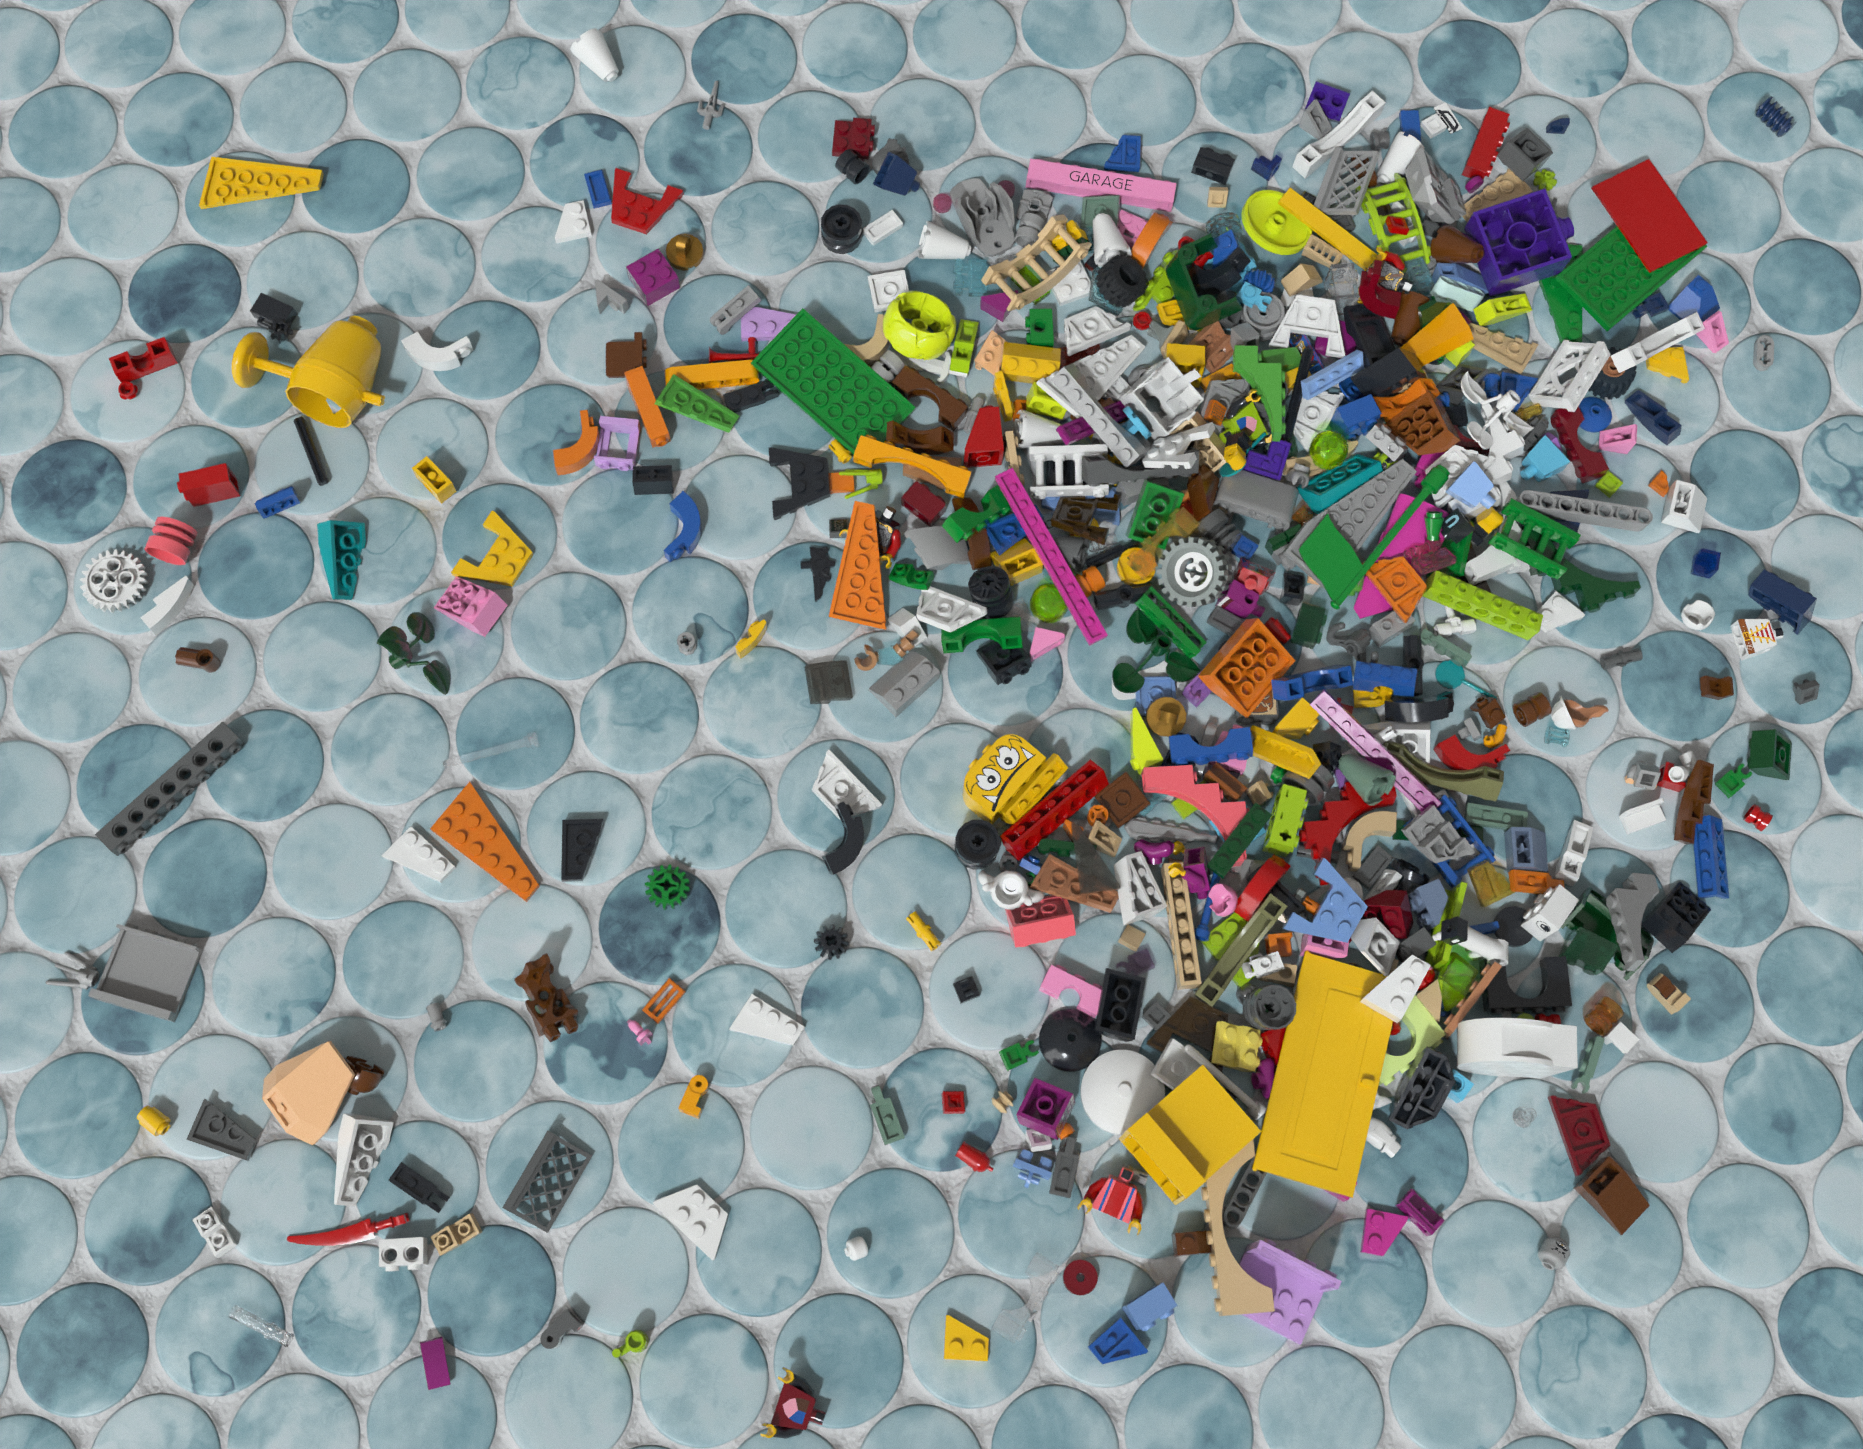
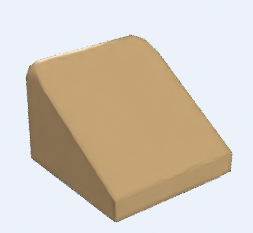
M1127 924L1118 943L1136 952L1146 934Z

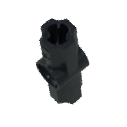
M1151 582L1132 586L1123 584L1116 589L1096 592L1093 594L1095 608L1098 611L1113 607H1128L1130 604H1134L1153 585ZM1151 593L1148 595L1151 600L1155 599ZM1120 594H1126L1128 599L1122 598Z
M1404 636L1402 667L1410 668L1409 662L1416 665L1417 677L1414 697L1421 696L1423 694L1422 668L1424 666L1421 654V636Z

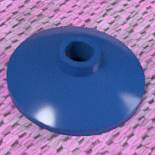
M1351 377L1339 382V387L1347 401L1353 402L1365 397L1352 382Z
M1587 397L1579 404L1578 407L1585 419L1579 426L1583 430L1596 433L1605 430L1611 423V409L1603 400Z

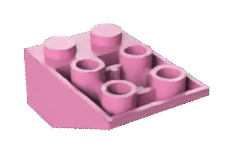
M456 576L434 606V609L467 629L485 637L508 605L495 592Z

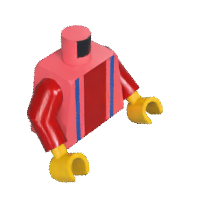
M1122 1167L1118 1177L1111 1174L1107 1178L1101 1177L1089 1186L1084 1200L1078 1204L1077 1209L1079 1210L1082 1205H1085L1087 1207L1085 1214H1088L1092 1208L1128 1223V1233H1130L1131 1227H1136L1138 1229L1137 1235H1139L1144 1208L1142 1196L1137 1191V1186L1130 1183L1134 1172Z

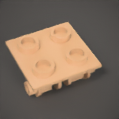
M993 330L989 333L974 361L976 369L981 370L984 368L992 375H995V372L1001 371L1003 345L1007 341Z

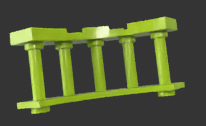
M1394 173L1395 182L1372 189L1367 188L1361 208L1364 214L1368 213L1371 218L1368 219L1372 234L1377 235L1379 245L1376 248L1381 247L1383 251H1389L1388 246H1390V243L1416 236L1419 250L1399 255L1403 262L1421 257L1426 264H1429V256H1431L1430 246L1426 244L1420 217L1405 178H1402L1398 173ZM1361 187L1355 188V192L1360 191ZM1395 189L1397 191V194L1380 199L1371 198V196ZM1400 200L1404 201L1407 210L1386 216L1378 215L1377 207ZM1387 216L1410 217L1414 229L1409 230L1407 235L1394 234L1388 236V234L1385 235L1383 226L1386 224Z

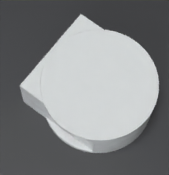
M1481 1018L1462 1021L1458 1023L1457 1068L1480 1075L1536 1079L1578 1068L1577 1026L1521 1018Z

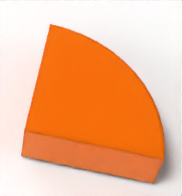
M1661 470L1648 486L1662 497L1667 494L1669 487L1667 475Z

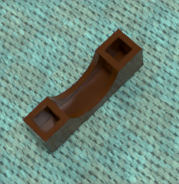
M905 365L892 381V387L907 400L917 396L933 400L939 408L938 421L952 431H955L966 417L968 406L963 400L956 399L948 390L941 389L935 385L934 381L930 378L921 376L915 368H909Z

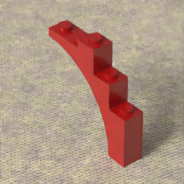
M1345 782L1343 789L1340 790L1341 801L1325 802L1322 810L1319 812L1320 821L1304 822L1302 830H1299L1300 842L1304 843L1305 849H1311V858L1316 862L1314 871L1321 858L1327 859L1330 863L1334 841L1352 820L1374 809L1393 806L1397 797L1395 786H1393L1388 795L1384 793L1380 797L1383 799L1380 803L1369 806L1363 801L1349 782ZM1319 878L1320 885H1328V884H1329V883H1327V882H1325L1324 880H1322V879Z

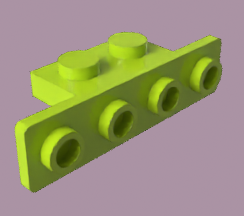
M1179 250L1169 251L1163 256V262L1154 270L1152 279L1146 283L1147 289L1145 293L1135 300V305L1132 308L1134 311L1144 309L1151 298L1158 304L1172 299L1174 293L1166 275V266Z

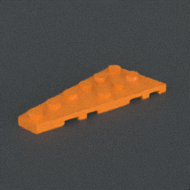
M855 501L828 617L887 630L875 505Z
M469 781L430 830L527 902L540 886Z

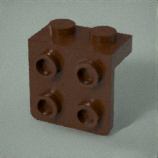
M634 332V341L606 343V376L608 378H625L624 372L640 366L647 368V356L644 357V351H647V339H643L642 332Z

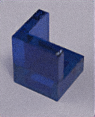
M1276 155L1270 161L1266 157L1260 156L1259 159H1254L1251 170L1267 181H1270L1278 171L1282 158Z
M1704 548L1700 549L1693 556L1691 574L1710 579L1719 569L1721 552Z

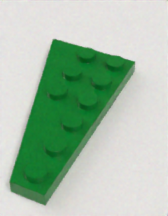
M1567 244L1572 258L1564 269L1583 255L1582 245ZM1557 275L1539 280L1545 301L1547 300L1550 315L1553 317L1560 343L1562 344L1564 340L1582 343V306L1555 279Z

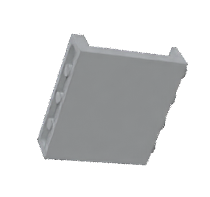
M126 923L125 926L117 924L116 927L120 929L110 957L97 989L91 988L88 996L98 1001L175 1023L202 950L196 947L197 943L185 940L182 943L177 941V937L165 934L164 937L158 936V932L146 928L145 931L137 930L138 926Z

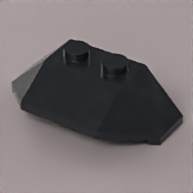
M1427 1046L1415 1057L1396 1092L1388 1117L1389 1121L1403 1128L1410 1129L1413 1126L1437 1117L1455 1084L1446 1055Z

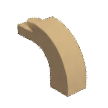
M878 314L875 333L870 341L862 345L844 344L869 367L875 362L880 361V357L890 346V341L886 339L883 333V314Z
M1373 812L1360 818L1351 827L1343 840L1341 849L1349 851L1346 854L1345 863L1348 864V871L1356 872L1361 867L1362 844L1365 838L1373 835L1391 837L1396 832L1397 812Z

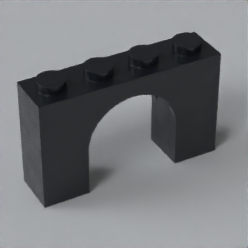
M1566 956L1545 957L1540 960L1542 988L1539 995L1532 999L1520 997L1512 991L1507 981L1506 965L1502 966L1482 993L1484 1012L1491 1011L1492 1015L1504 1014V1011H1511L1512 1014L1525 1013L1524 1010H1532L1534 1014L1545 1013V1010H1553V1013L1566 1012L1565 1009L1572 1006ZM1487 959L1479 962L1480 973L1488 964Z

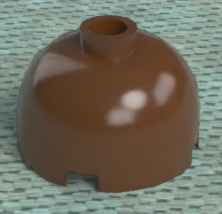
M347 1056L344 1058L355 1073L347 1092L353 1095H358L359 1092L368 1093L379 1085L384 1075L382 1068L375 1064L372 1068V1066L366 1064L367 1060L358 1057Z

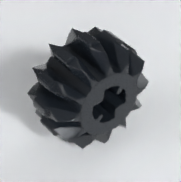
M834 924L831 925V930L823 926L824 933L821 931L816 932L819 938H815L814 943L819 945L815 947L816 952L822 950L820 954L822 958L828 954V960H832V955L835 954L836 958L839 959V951L845 954L846 949L844 947L849 946V941L845 940L848 934H841L843 931L842 927L835 931ZM835 939L836 945L831 944L830 946H828L827 940L831 941Z

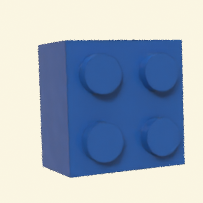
M1370 394L1336 408L1329 426L1338 443L1345 440L1353 441L1359 435L1363 434V436H1366L1374 425L1378 423L1382 413Z

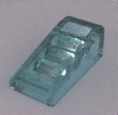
M1423 257L1405 261L1404 264L1407 268L1409 280L1414 282L1412 291L1426 297L1432 296L1430 291L1434 287V283ZM1420 266L1418 269H1412V267Z

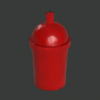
M965 1141L955 1154L956 1157L970 1166L975 1172H984L987 1169L992 1172L994 1169L989 1166L990 1159L986 1155L987 1153L976 1149Z

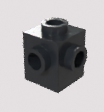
M1331 741L1313 744V750L1321 765L1330 773H1333V770H1338L1339 760L1342 757L1341 745Z

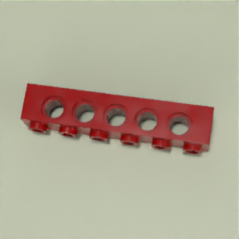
M1090 759L1000 835L1005 849L1018 861L1023 858L1042 839L1049 836L1065 820L1069 819L1109 785L1104 770Z

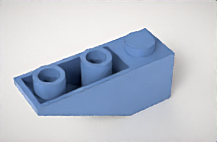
M1456 263L1436 264L1431 278L1433 287L1440 276H1445L1476 287L1483 293L1489 294L1482 275Z

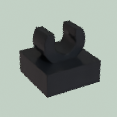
M972 976L953 983L960 1004L980 997Z

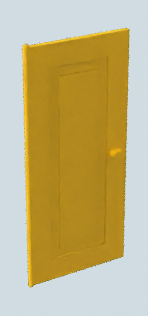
M1308 950L1305 951L1294 994L1296 1014L1293 1021L1286 1027L1252 1167L1253 1171L1260 1170L1353 1198L1393 1023L1391 1019L1360 1001L1388 976L1311 954Z

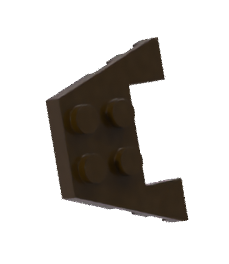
M1115 494L1114 498L1101 497L1096 499H1085V496L1060 497L1051 518V526L1105 545L1109 535V528L1091 526L1097 508L1117 511L1121 502V495Z
M1190 996L1147 1041L1146 1045L1163 1053L1171 1035L1174 1034L1211 1052L1208 1060L1211 1062L1216 1023L1218 1021L1228 1023V1014ZM1213 1064L1217 1069H1219L1222 1072L1223 1066Z

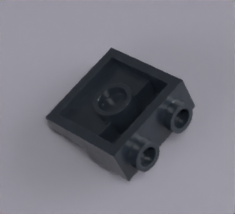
M992 641L976 650L977 656L987 667L989 675L997 685L1010 683L1014 676L1018 674L1025 675L1032 667L1030 657L1023 648L1002 649L998 642Z

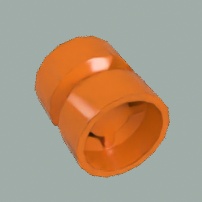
M1090 566L1083 570L1082 575H1075L1086 598L1092 595V591L1096 593L1106 586L1101 573L1095 566Z

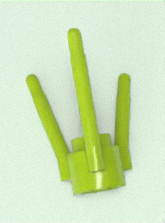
M846 469L839 472V475L865 476L866 484H870V486L845 495V499L872 489H878V484H882L881 469Z

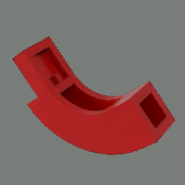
M1456 735L1438 743L1433 749L1439 759L1451 770H1470L1482 766L1496 769L1498 767L1497 764L1506 759L1505 755L1510 751L1507 744H1504L1487 754L1476 755L1467 751Z
M1275 854L1269 858L1239 896L1234 912L1248 922L1266 896L1288 872L1291 866Z

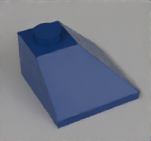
M1698 275L1669 305L1670 308L1668 310L1679 320L1697 312L1703 323L1720 309L1713 286Z

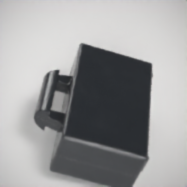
M260 293L250 309L254 318L258 319L257 325L267 330L268 327L273 326L272 320L280 321L283 318V322H290L292 324L298 315L294 307L264 293Z

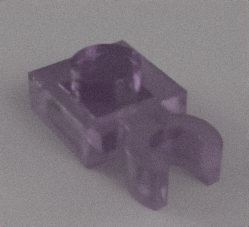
M1147 949L1129 955L1127 957L1128 963L1119 962L1115 966L1116 969L1124 967L1128 974L1133 971L1135 976L1155 968Z

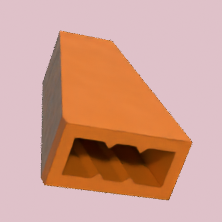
M643 366L624 372L628 390L652 448L666 445L671 441L669 432L658 405L654 404L656 399Z

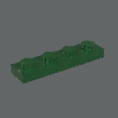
M1255 803L1206 867L1223 879L1272 814Z

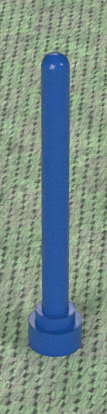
M1214 872L1211 879L1210 890L1215 884L1219 883L1220 877ZM1208 895L1200 925H1197V928L1194 929L1195 939L1200 941H1209L1211 934L1208 924L1212 909L1209 907L1212 905V900Z

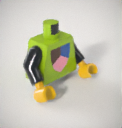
M1251 389L1247 397L1243 396L1230 405L1226 418L1222 421L1225 431L1219 434L1223 443L1226 444L1227 436L1242 431L1248 435L1252 442L1264 432L1268 435L1253 403L1258 402L1261 395L1256 398L1251 397L1253 393L1257 392V389ZM1272 434L1267 438L1265 436L1253 449L1267 446L1271 442Z

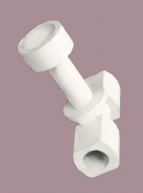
M1444 606L1448 619L1445 620V623L1437 624L1433 628L1436 636L1440 635L1445 638L1457 632L1460 635L1474 633L1476 631V623L1474 619L1461 621L1460 617L1455 616L1454 609Z
M1693 751L1678 756L1682 766H1674L1669 770V778L1673 782H1683L1689 779L1697 761Z

